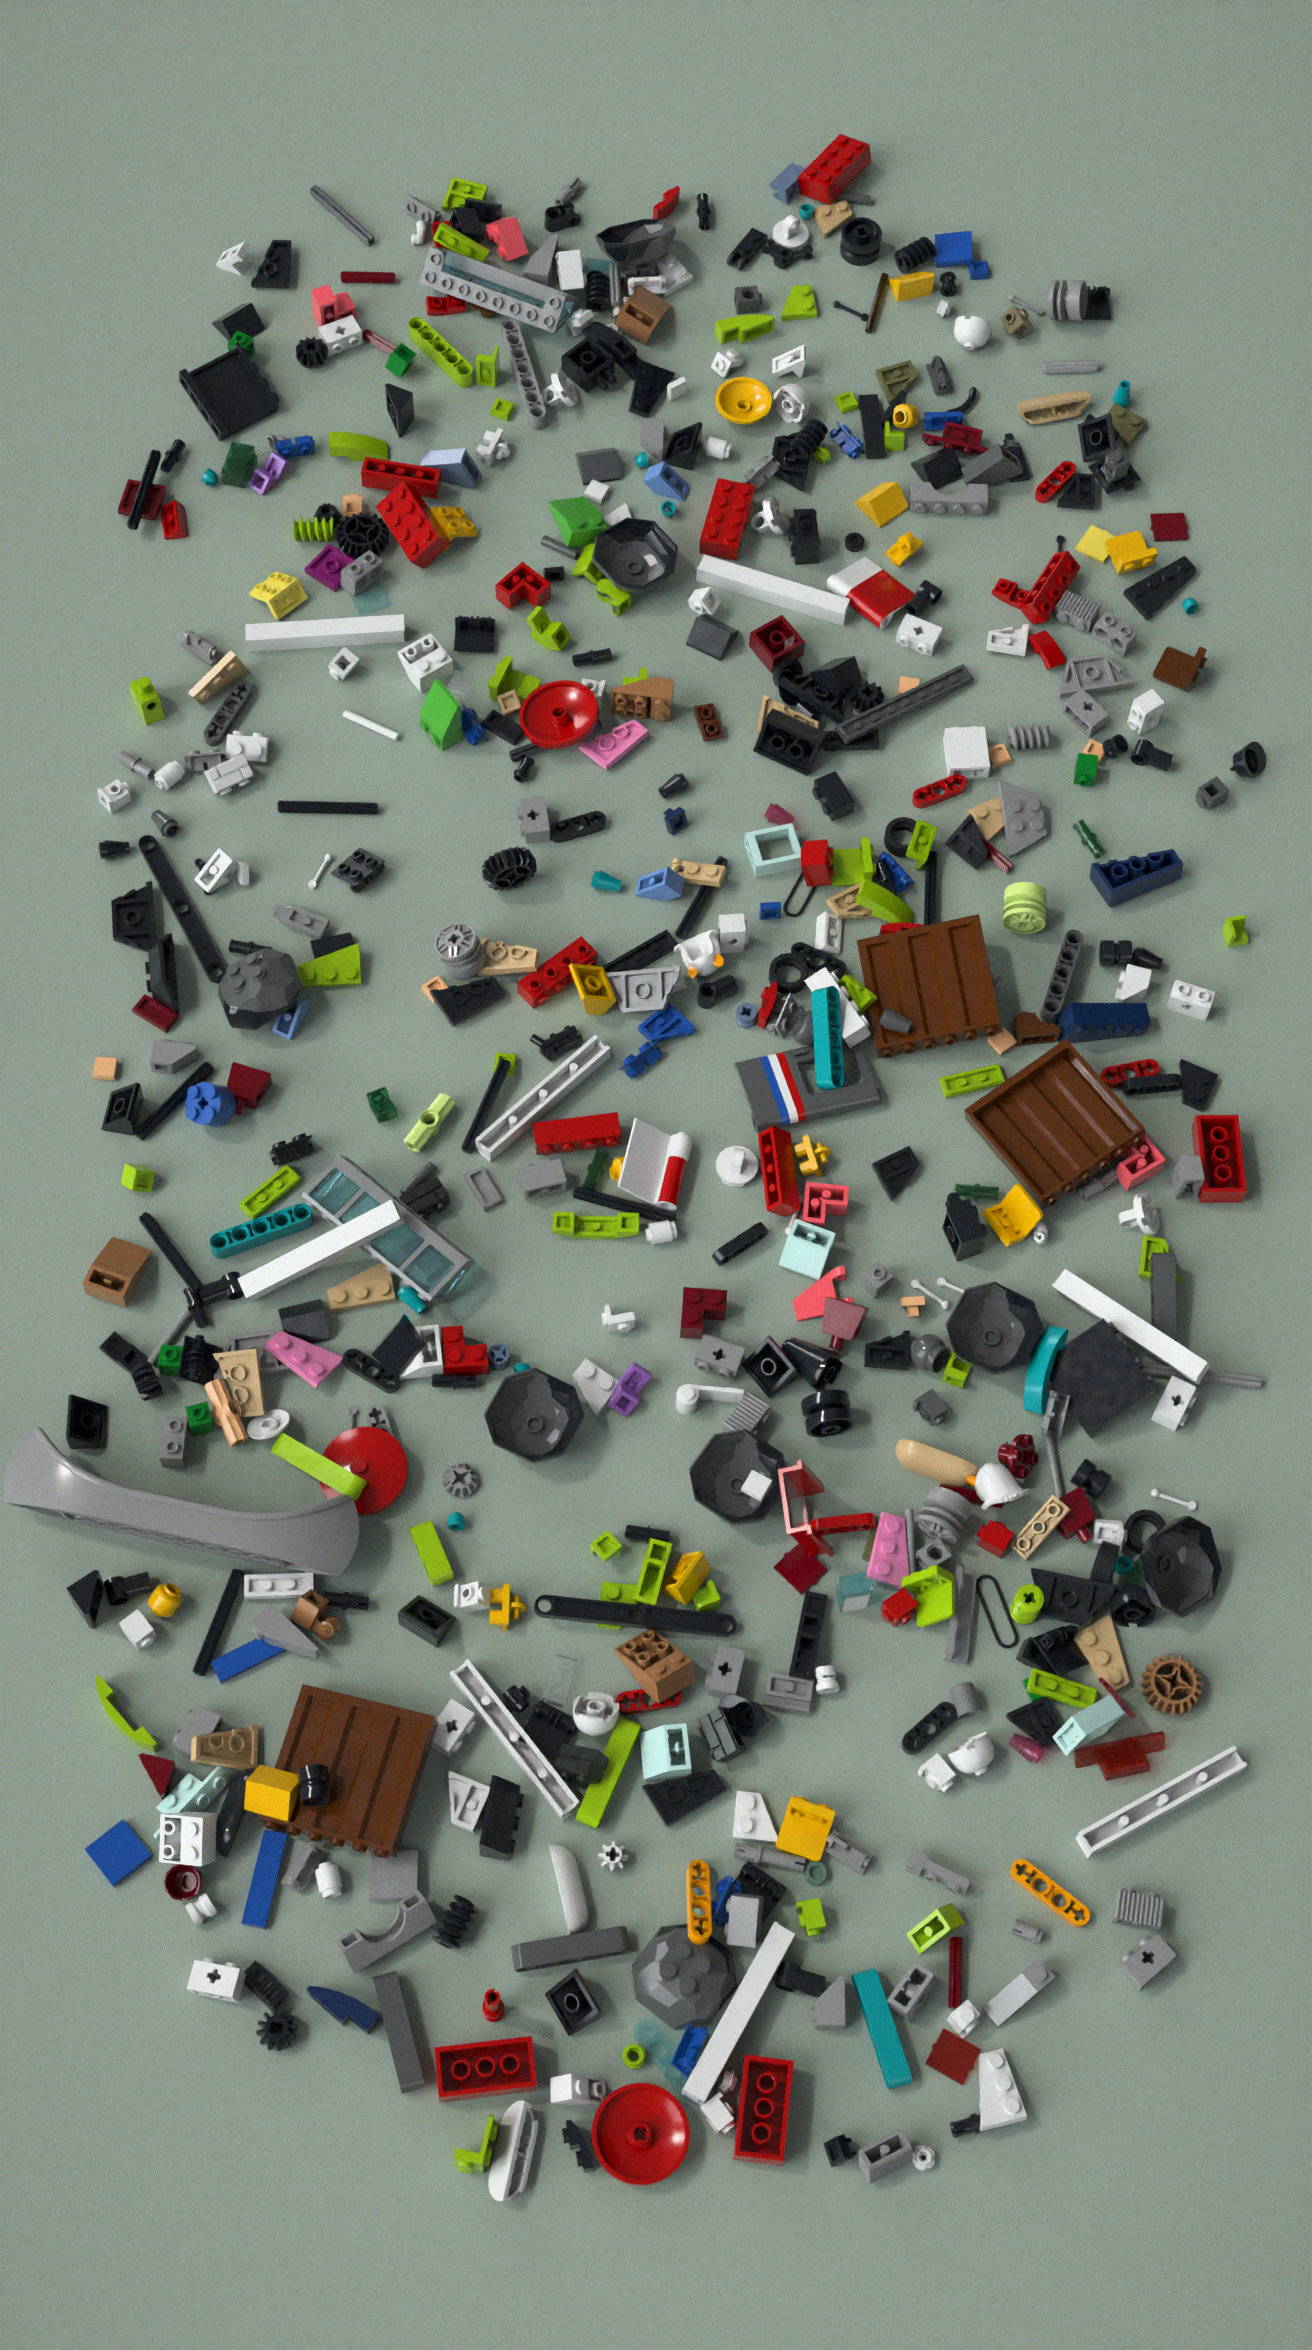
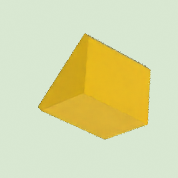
M921 271L889 278L888 283L896 301L900 302L931 295L935 276L934 272Z
M883 482L855 501V505L879 528L909 508L898 482Z
M701 1551L683 1554L663 1581L660 1592L687 1605L711 1571L705 1555Z
M259 1765L246 1780L244 1810L289 1822L299 1790L301 1789V1786L298 1784V1775Z

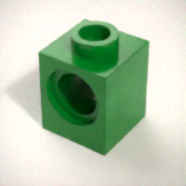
M236 331L228 342V352L235 349V343L238 342L241 347L247 350L249 359H251L255 354L253 337Z
M401 343L391 353L385 368L398 378H401L409 370L417 354Z
M1078 753L1073 784L1081 786L1094 785L1098 755Z
M161 1344L158 1368L161 1375L178 1376L183 1346Z
M207 1402L185 1407L193 1437L215 1431Z

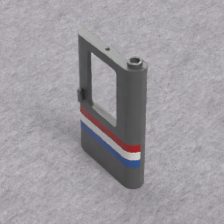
M842 1038L843 1054L853 1053L864 1082L816 1094H809L807 1092L798 1068V1064L815 1060L814 1045L734 1063L752 1111V1123L755 1132H763L772 1126L781 1128L879 1105V1100H882L881 1090L875 1086L860 1044L857 1043L849 1048Z

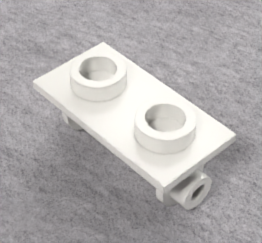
M664 276L627 278L629 296L634 293L639 285L654 294L666 293Z

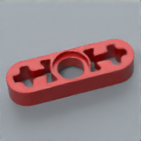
M1064 461L1037 486L1035 499L1039 503L1050 502L1074 477L1076 472L1075 464L1070 461ZM1056 479L1060 481V484L1054 485L1050 481Z
M955 774L918 788L913 793L912 803L916 808L924 809L964 793L966 789V778ZM936 788H941L945 791V793L943 795H938L934 792V790Z
M1145 1059L1106 1067L1102 1070L1100 1078L1109 1088L1120 1087L1121 1082L1129 1078L1125 1076V1070H1132L1135 1073L1134 1077L1158 1075L1160 1066L1153 1059ZM1146 1067L1153 1069V1072L1150 1073L1149 1070H1146ZM1106 1075L1113 1077V1080L1110 1081L1109 1078H1106Z
M860 1513L817 1518L811 1520L810 1525L820 1535L871 1530L876 1527V1520L873 1513Z
M643 1689L625 1691L616 1698V1704L617 1702L619 1703V1713L629 1715L676 1708L682 1701V1691L680 1690L674 1694L678 1695V1697H675L674 1702L667 1698L662 1701L663 1704L655 1701L651 1706L645 1705L642 1701V1698L647 1695ZM635 1696H639L638 1703L640 1707H636V1703H630L629 1708L620 1705L624 1698H627L628 1702H633L636 1700Z

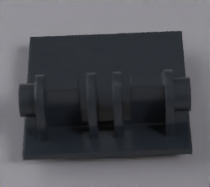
M1087 286V310L1084 320H1111L1108 298L1110 296V288L1104 286L1097 287L1096 290V287L1093 286L1092 290H1090V286Z
M1105 459L1088 466L1107 495L1123 487L1131 491L1135 487L1134 483L1141 480L1130 463L1127 476L1112 483L1108 481L1101 470Z
M462 615L455 617L454 651L493 653L495 619H491V616L489 618L481 617V619H479V616L477 618H473V616L471 618L463 617Z
M359 848L343 863L339 864L331 874L351 884L350 889L354 893L357 891L361 892L366 887V884H370V880L373 881L384 871L385 865L383 863L386 861Z
M306 1133L293 1137L290 1143L286 1144L285 1140L273 1144L271 1146L272 1149L268 1152V1154L273 1153L275 1156L271 1158L273 1165L281 1166L289 1162L285 1150L290 1162H292L293 1159L289 1150L291 1148L297 1160L299 1156L295 1147H297L301 1158L311 1155V1152H314L312 1143L308 1144L307 1141L312 1138V1135L306 1136Z
M185 1335L178 1377L203 1386L213 1381L214 1374L217 1373L219 1363L215 1360L213 1354L222 1353L223 1348L207 1343L203 1335H196L195 1338Z
M1073 1625L1062 1626L1032 1638L1058 1676L1089 1664V1661L1073 1640L1078 1634V1628Z
M540 1700L539 1703L535 1704L532 1710L533 1714L526 1724L524 1731L541 1753L555 1760L556 1757H559L558 1753L562 1744L570 1743L577 1730V1726L572 1716ZM519 1737V1740H520L521 1742L525 1743V1742L523 1741V1739H522L521 1737Z
M750 1861L743 1865L735 1879L743 1883L741 1893L764 1896L762 1924L787 1890V1887Z

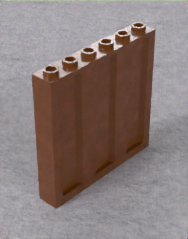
M979 914L857 940L865 987L877 997L869 1006L879 1058H891L902 1053L911 1054L916 1050H930L940 1045H953L964 1040L973 1041L979 1037H992L1003 1032ZM885 1009H893L912 1022L908 1034L885 1029L883 1025L879 1024Z
M1067 1039L1057 1044L964 1110L965 1119L1042 1210L1047 1206L1051 1207L1056 1204L1061 1196L1073 1192L1078 1184L1090 1180L1095 1172L1107 1168L1112 1160L1121 1158L1133 1145H1139L1145 1138L1144 1126Z
M303 1684L275 1769L297 1774L298 1769L304 1766L316 1764L327 1766L329 1782L326 1783V1786L330 1787L331 1801L320 1806H303L300 1804V1795L298 1794L289 1822L259 1815L258 1818L264 1824V1827L270 1830L277 1831L278 1828H281L293 1836H299L301 1833L308 1835V1838L313 1841L321 1842L324 1839L337 1847L343 1848L344 1845L352 1846L354 1851L366 1853V1850L375 1852L374 1855L380 1858L388 1859L389 1856L396 1858L438 1721L433 1715Z

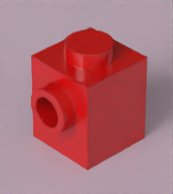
M990 1520L987 1526L983 1524L977 1534V1537L980 1538L977 1546L1001 1559L1014 1533L1008 1530L1003 1523Z
M903 1587L882 1603L881 1615L887 1623L891 1622L894 1627L900 1623L904 1625L912 1619V1614L916 1612L918 1603Z

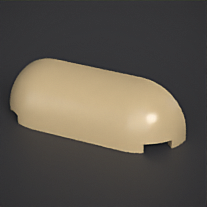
M1067 391L1032 398L1018 403L1017 410L1021 418L1030 424H1040L1075 417L1081 414L1087 403H1090L1091 395L1084 391Z
M901 1439L897 1441L895 1446V1454L904 1469L941 1484L957 1487L970 1486L966 1482V1478L968 1476H976L979 1471L974 1464L967 1460L917 1441Z

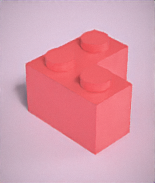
M505 217L485 225L487 229L485 230L486 237L491 243H497V252L503 261H510L528 254L517 217Z
M329 285L311 290L313 316L319 327L353 315L354 319L357 320L356 307L347 291L334 295Z
M1146 1134L1143 1142L1129 1148L1124 1155L1127 1159L1118 1164L1116 1170L1119 1177L1118 1180L1125 1190L1129 1191L1162 1171L1166 1160Z
M806 1182L802 1221L824 1228L825 1214L846 1216L849 1186Z

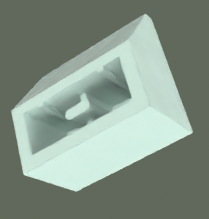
M795 1218L778 1266L819 1280L833 1248L836 1233Z
M686 1723L662 1725L639 1734L644 1781L691 1775L692 1768Z

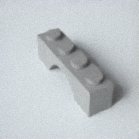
M911 482L909 512L986 515L988 506L987 484H968L966 489L959 494L945 495L936 491L930 482Z
M417 1890L397 1902L396 1917L385 1930L376 1934H366L358 1929H354L335 1942L346 1963L355 1974L366 1969L369 1964L377 1959L385 1957L398 1946L407 1943L417 1934L428 1930L437 1920L426 1899Z

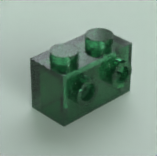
M236 442L231 443L221 471L223 484L246 488L247 482L251 481L252 468L257 465L258 455H255L254 446Z

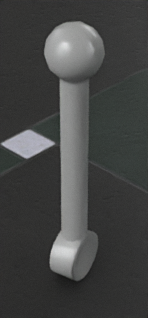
M1014 295L1009 296L1010 302H1016L1035 311L1038 316L1043 315L1044 309H1037L1017 299Z
M355 1407L348 1409L350 1416L349 1430L354 1428V1416L357 1414Z

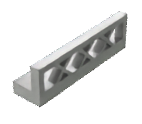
M956 1566L954 1572L955 1615L948 1619L943 1661L966 1664L977 1575L963 1573L962 1566Z

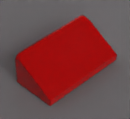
M174 500L162 506L161 516L164 539L188 537L184 505Z

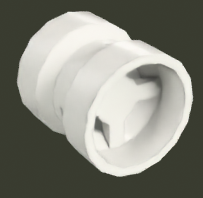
M820 1666L813 1670L814 1678L817 1679V1694L826 1695L839 1691V1683L835 1679L837 1675L835 1666Z
M206 1893L201 1895L195 1903L190 1902L185 1905L196 1926L202 1924L205 1918L218 1914Z

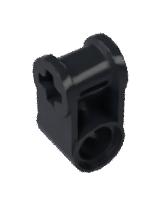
M566 202L562 205L547 208L544 221L545 229L549 232H556L577 226L581 218L575 212L574 204Z

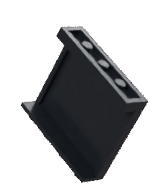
M238 342L235 343V349L188 373L186 368L179 372L180 384L219 441L278 411L279 398L275 392L272 393L268 381L259 374L255 362H251L247 350L241 347Z
M1104 1318L1067 1343L1063 1351H1057L1049 1378L1058 1392L1071 1396L1069 1409L1090 1438L1096 1436L1099 1429L1151 1393L1157 1394L1154 1390V1387L1157 1385L1151 1376H1144L1141 1371L1144 1368L1137 1357L1132 1359L1128 1353L1131 1351L1129 1345L1124 1339L1120 1341L1117 1338L1116 1334L1119 1331L1112 1321L1107 1323Z

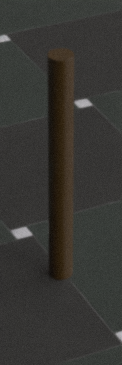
M887 273L881 274L865 328V332L869 334L872 333L888 280Z

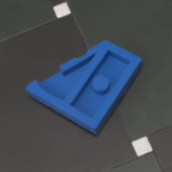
M668 1002L665 1010L656 1011L638 1026V1031L649 1042L657 1041L658 1043L693 1034L696 1032V1027Z

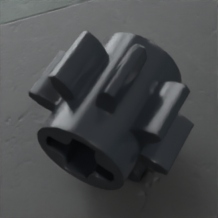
M513 1685L503 1694L502 1697L505 1699L503 1704L510 1713L515 1710L517 1714H520L531 1703L528 1700L530 1692L523 1685L520 1688Z

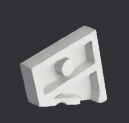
M737 1791L732 1839L776 1844L778 1837L761 1794Z

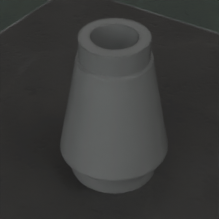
M160 810L152 813L151 819L163 836L171 838L178 833L179 825L175 819Z
M885 1009L879 1023L885 1029L906 1034L909 1033L912 1022L893 1009Z

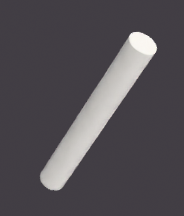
M345 710L343 713L344 718L393 740H397L399 737V733L351 711Z

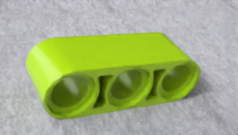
M431 1520L410 1527L409 1531L432 1587L454 1579L451 1566Z

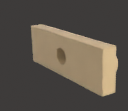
M1053 1494L1012 1540L1009 1546L1023 1559L1028 1560L1071 1509ZM1039 1523H1041L1043 1526L1041 1531H1037L1036 1526Z

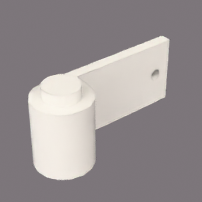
M684 1384L677 1390L675 1404L680 1413L687 1415L696 1410L698 1399L740 1403L743 1398L744 1389Z

